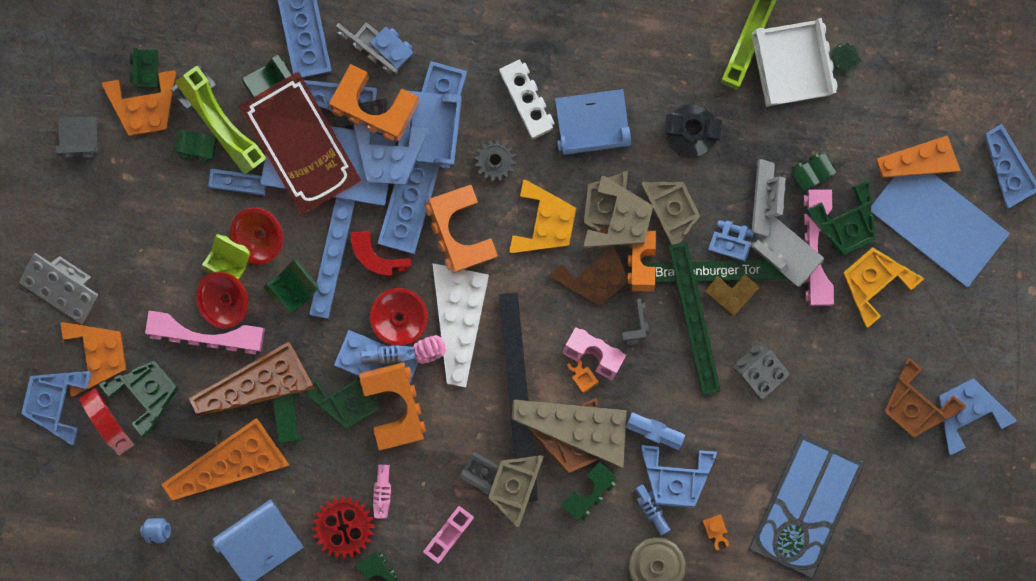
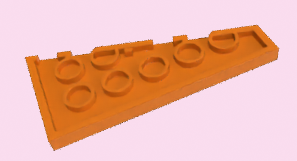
M256 418L161 485L172 500H176L287 467L290 464L258 418Z

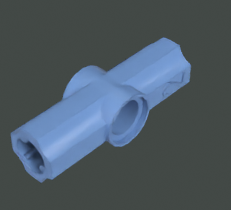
M633 412L626 425V428L644 435L649 440L659 444L663 443L677 450L680 449L685 438L683 433L672 430L661 422L653 419L649 420Z

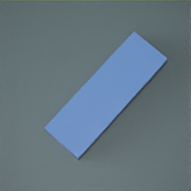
M210 169L208 188L265 196L266 185H261L260 180L262 176Z

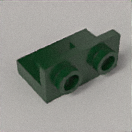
M133 48V53H130V64H133V72H130V83H133L135 88L158 89L159 51Z

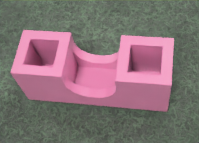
M578 328L574 329L562 351L564 355L577 362L585 354L594 355L599 362L595 372L610 380H613L626 357L618 348H613L603 340L596 339L589 335L587 331Z
M458 506L423 552L439 564L474 517L461 506Z

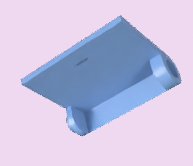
M623 89L555 98L561 140H557L558 150L559 152L562 151L563 155L631 146Z
M408 91L418 96L420 103L398 142V146L409 147L411 127L428 128L429 133L424 140L423 147L416 161L439 164L438 167L450 168V165H454L462 96Z
M271 499L214 537V543H212L217 553L222 552L242 581H256L304 548Z

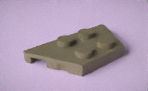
M628 171L607 178L626 189ZM600 181L588 184L584 224L597 232L604 226L609 230L617 199L598 194Z
M642 182L641 185L651 205H653V209L671 245L680 243L700 217L684 182Z
M544 456L502 460L500 462L488 498L516 527H519Z

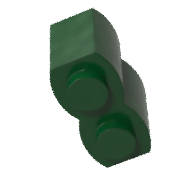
M179 129L174 152L180 158L189 159L192 156L197 157L196 160L199 162L208 163V160L213 161L218 139L212 135Z
M816 153L809 158L810 162L805 165L801 162L793 167L794 171L790 175L801 193L806 192L836 174L825 153L822 155Z

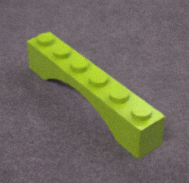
M755 0L720 82L721 84L736 90L739 89L755 51L751 32L755 29L765 28L776 0Z
M195 66L175 81L176 85L243 174H246L266 159L258 146L244 136L225 116L214 98L208 79L198 66Z

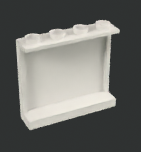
M822 18L815 21L768 29L759 28L751 32L766 107L831 96L836 93L837 81L833 78L832 71L834 66L829 58L830 46L825 38L826 26L822 23Z

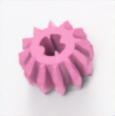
M435 335L415 343V359L419 363L424 364L444 356L446 348L442 338Z

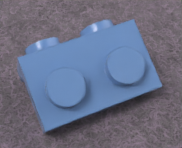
M385 27L370 44L398 70L409 58L414 56L412 52L413 47L406 41L403 43L398 38L400 35L393 28L389 30Z

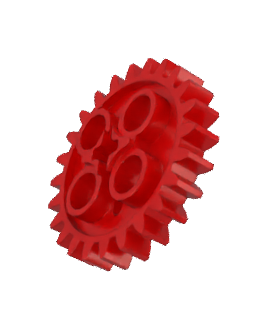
M341 496L338 502L336 497H334L332 504L328 500L326 501L328 507L320 506L323 511L322 513H315L319 519L313 520L314 523H317V526L313 527L312 530H316L318 533L313 537L320 538L316 544L323 543L322 551L328 548L329 556L335 552L336 558L339 557L340 553L344 559H346L347 553L354 557V551L361 554L360 547L367 549L365 542H372L368 536L375 534L370 531V528L375 527V525L370 524L369 521L373 520L374 517L367 516L370 510H363L366 504L358 506L359 499L352 503V497L349 496L348 500L345 501L344 496ZM349 509L355 512V518L352 521L345 518V512ZM338 511H341L344 524L349 525V528L346 529L350 540L349 544L346 543L344 531L339 530L341 522L337 514ZM330 515L335 516L337 519L333 527L329 526L326 522ZM354 528H358L361 531V536L358 539L351 537L350 533ZM335 534L342 536V543L340 545H335L332 542V537Z

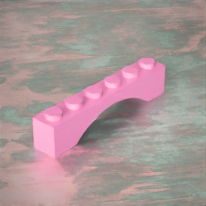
M808 190L807 195H804V206L809 208L822 202L828 215L832 210V190ZM804 214V225H807V233H804V242L818 252L820 229L807 214ZM820 264L805 280V282H808V290H805V301L808 302L809 306L834 305V286L825 275Z
M149 311L145 334L150 335V339L155 340L167 337L169 342L180 343V340H186L189 345L199 346V343H206L209 348L218 349V346H226L228 351L237 352V348L245 349V353L256 355V351L261 352L265 329L243 325L225 334L205 335L184 328L168 313Z

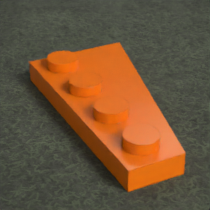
M948 135L875 160L882 178L934 173L943 174L948 172L958 173L961 171Z

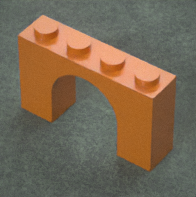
M350 64L329 103L332 113L339 117L344 115L349 118L350 122L359 125V123L365 125L367 130L372 133L379 132L389 141L396 140L399 142L420 103L419 97L401 88L392 107L387 112L381 115H369L358 106L359 96L369 79L368 73Z
M472 185L430 198L425 202L426 214L431 217L433 222L431 223L432 230L439 238V249L441 252H444L446 257L445 265L448 270H451L452 274L498 257L492 239L474 245H462L456 242L449 233L448 223L451 215L454 212L478 203Z
M402 362L359 373L364 396L392 391L401 395L407 403L406 411L399 420L374 427L379 451L424 439L423 433L426 432L424 421L420 422L418 415L422 414L419 403L415 404L414 397L417 396L415 386H410L409 379L412 378L410 367L406 368L405 363Z

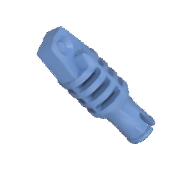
M396 345L379 347L377 350L360 351V356H369L361 358L362 364L368 362L389 364L414 359L415 352L414 347Z
M644 485L635 488L639 496L636 500L648 520L653 521L660 536L670 531L671 528H669L662 516V508L660 505L655 504L653 493L651 491L647 492Z

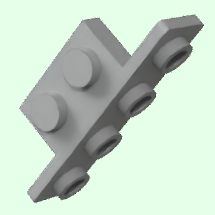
M365 22L354 36L339 23L337 24L336 28L339 36L345 40L349 38L354 42L352 45L358 51L364 50L368 53L367 57L376 64L378 61L383 65L382 69L389 75L393 73L397 76L398 70L388 63L386 58L370 44L379 34L377 30Z
M760 159L757 162L752 233L766 237L769 236L770 218L783 215L786 178L780 176L774 178L775 164Z

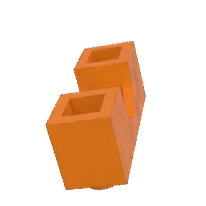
M647 231L644 244L629 245V249H632V255H628V267H632V273H628V285H632V291L655 292V267H647L641 263L642 258L645 256H655L656 231Z

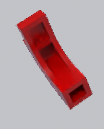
M370 231L351 232L353 251L360 263L369 271L380 276L393 277V269H396V272H406L408 268H412L410 258L386 260L377 256L372 249Z
M96 388L79 399L98 432L118 456L134 446L133 441L117 422L106 401Z

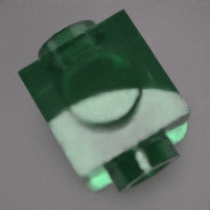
M848 42L844 45L840 43L832 49L834 53L830 57L833 66L837 70L840 69L843 74H846L861 62L857 49L853 45L850 46Z

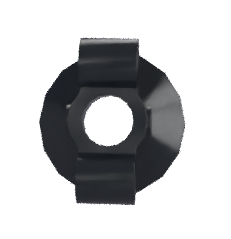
M695 104L684 105L676 109L672 114H667L665 125L666 140L670 148L678 155L688 158L700 157L709 152L716 141L720 140L722 120L715 119L713 114L704 107ZM690 120L697 121L701 125V132L698 135H689L685 130L686 122Z

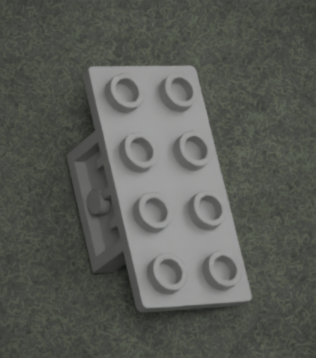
M776 217L770 218L769 236L764 237L755 234L754 238L748 236L745 238V241L751 242V247L798 287L824 261V258Z
M34 253L19 281L21 285L80 324L85 322L98 297L97 293L85 286L91 277L60 256L50 263L37 253Z

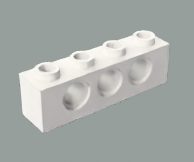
M519 59L500 68L499 73L531 139L534 140L553 131L552 125L555 123L551 115H547L544 110L546 104L543 98H538L535 92L538 88L534 80L530 81L527 75L530 72L526 63L522 64ZM516 78H523L525 84L523 86H516L514 80ZM525 95H531L533 101L527 104L523 102L522 98ZM533 112H539L542 117L535 121L530 115Z

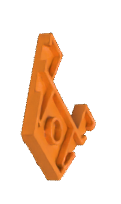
M175 70L158 73L161 93L126 99L122 98L119 80L102 82V86L129 136L167 130L173 95L171 88L174 87L176 78Z
M65 322L60 323L63 340L83 337L87 369L92 372L88 389L69 385L71 397H75L127 370L121 332Z

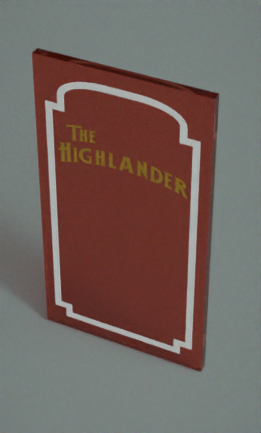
M299 71L239 105L240 110L301 215H305L308 211L362 181Z

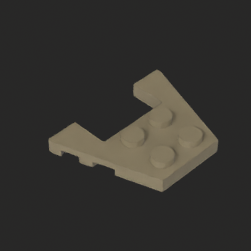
M602 176L598 194L617 199L608 234L588 230L584 248L644 244L653 205L609 178Z

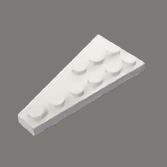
M433 264L441 338L446 348L444 364L447 384L466 388L489 275L468 270L452 274L451 270H448L446 266Z

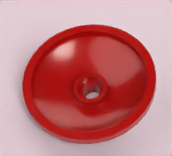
M257 207L248 208L238 213L231 224V241L245 246L250 251L248 262L265 264L279 255L283 246V232L278 220L270 212Z
M221 271L211 273L202 279L197 288L196 301L198 309L203 318L212 326L227 329L238 325L244 319L248 309L247 293L242 283L232 274Z
M394 288L385 291L374 301L370 312V322L373 331L382 341L394 346H403L413 343L423 334L428 322V313L423 300L416 293L404 288ZM401 314L403 320L397 321L396 316Z

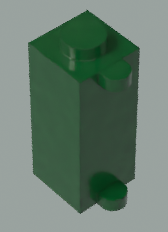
M291 394L273 399L278 443L304 440V436H299L294 401L295 398H299V394Z

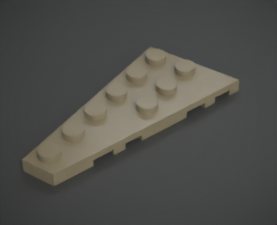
M513 400V421L540 431L549 437L558 439L603 461L610 462L619 468H623L627 410Z

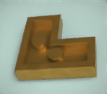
M744 274L733 288L717 276L705 291L735 316L760 287Z

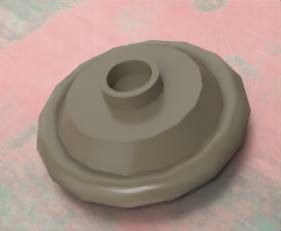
M653 537L643 540L634 548L629 557L628 569L632 581H682L685 575L686 562L683 552L675 543L666 538Z

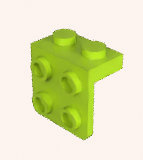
M216 234L212 250L202 264L201 269L210 274L219 271L227 272L239 280L246 270L250 251L245 246L234 243L228 237Z

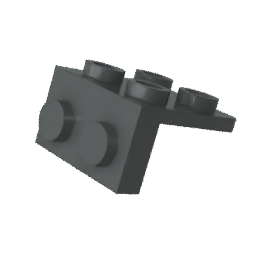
M94 116L60 118L58 120L59 146H56V154L62 156L63 159H71L73 156L81 155L82 158L98 155L97 119Z
M637 299L635 302L639 330L622 332L621 341L626 343L627 346L636 345L640 340H645L646 335L649 333L648 322H644L643 317L646 314L645 303H641V299Z
M761 341L754 345L733 366V369L747 381L761 399H764L789 376V372L776 355Z

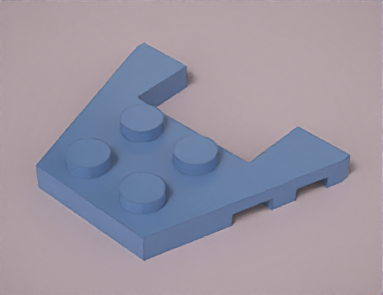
M360 123L359 125L354 124L367 182L406 185L415 166L418 154L421 152L424 140L429 133V129L411 127L409 147L371 144L372 132L367 130L365 125Z
M84 371L30 376L21 414L40 426L45 427L54 435L64 439L70 445H75L78 427L59 423L68 385L88 389L92 372Z
M974 378L939 396L940 408L953 395L967 406L965 410L943 422L949 456L966 448L957 432L958 428L990 412L1000 429L1016 422V419Z
M642 445L641 451L655 504L695 508L717 452L700 450L698 470L658 466L659 447Z

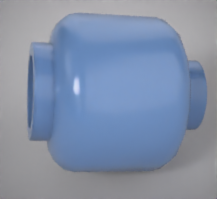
M149 518L141 526L140 534L149 544L164 543L170 537L171 527L163 518Z

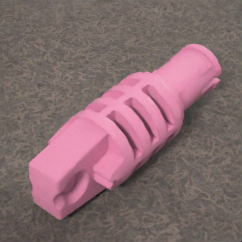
M378 465L377 482L374 484L373 495L374 518L387 519L391 496V485L388 483L390 465Z

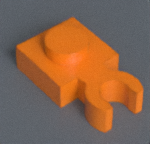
M581 360L577 362L578 366L576 368H573L568 363L569 371L576 374L572 379L583 394L599 384V381L588 366L584 369L582 368Z
M721 514L702 520L708 538H715L714 548L719 550L718 543L720 541H723L725 546L729 547L728 540L722 535L727 533Z

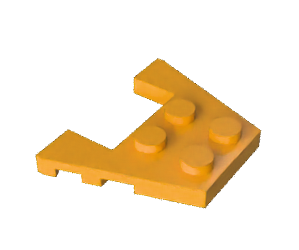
M523 179L520 197L540 202L533 238L512 236L509 253L569 246L576 207Z
M873 247L843 272L866 328L881 317L868 301L896 276L910 291L924 280L922 276L893 261V259Z

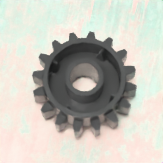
M498 139L495 144L489 140L488 146L483 143V150L477 149V153L480 155L474 157V160L479 161V163L475 164V168L480 167L478 174L484 173V179L486 180L488 177H491L492 182H494L495 178L502 181V176L508 178V171H514L511 165H516V162L512 160L516 155L510 154L512 147L506 148V142L500 145ZM497 156L501 161L498 165H492L490 159Z

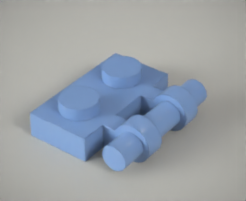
M719 220L717 227L723 229L722 234L714 231L708 250L746 261L751 242L745 241V238L747 236L754 238L755 234L747 226L743 225L741 227L734 225L731 221L724 222ZM735 232L738 233L739 236L738 238L729 236V233Z

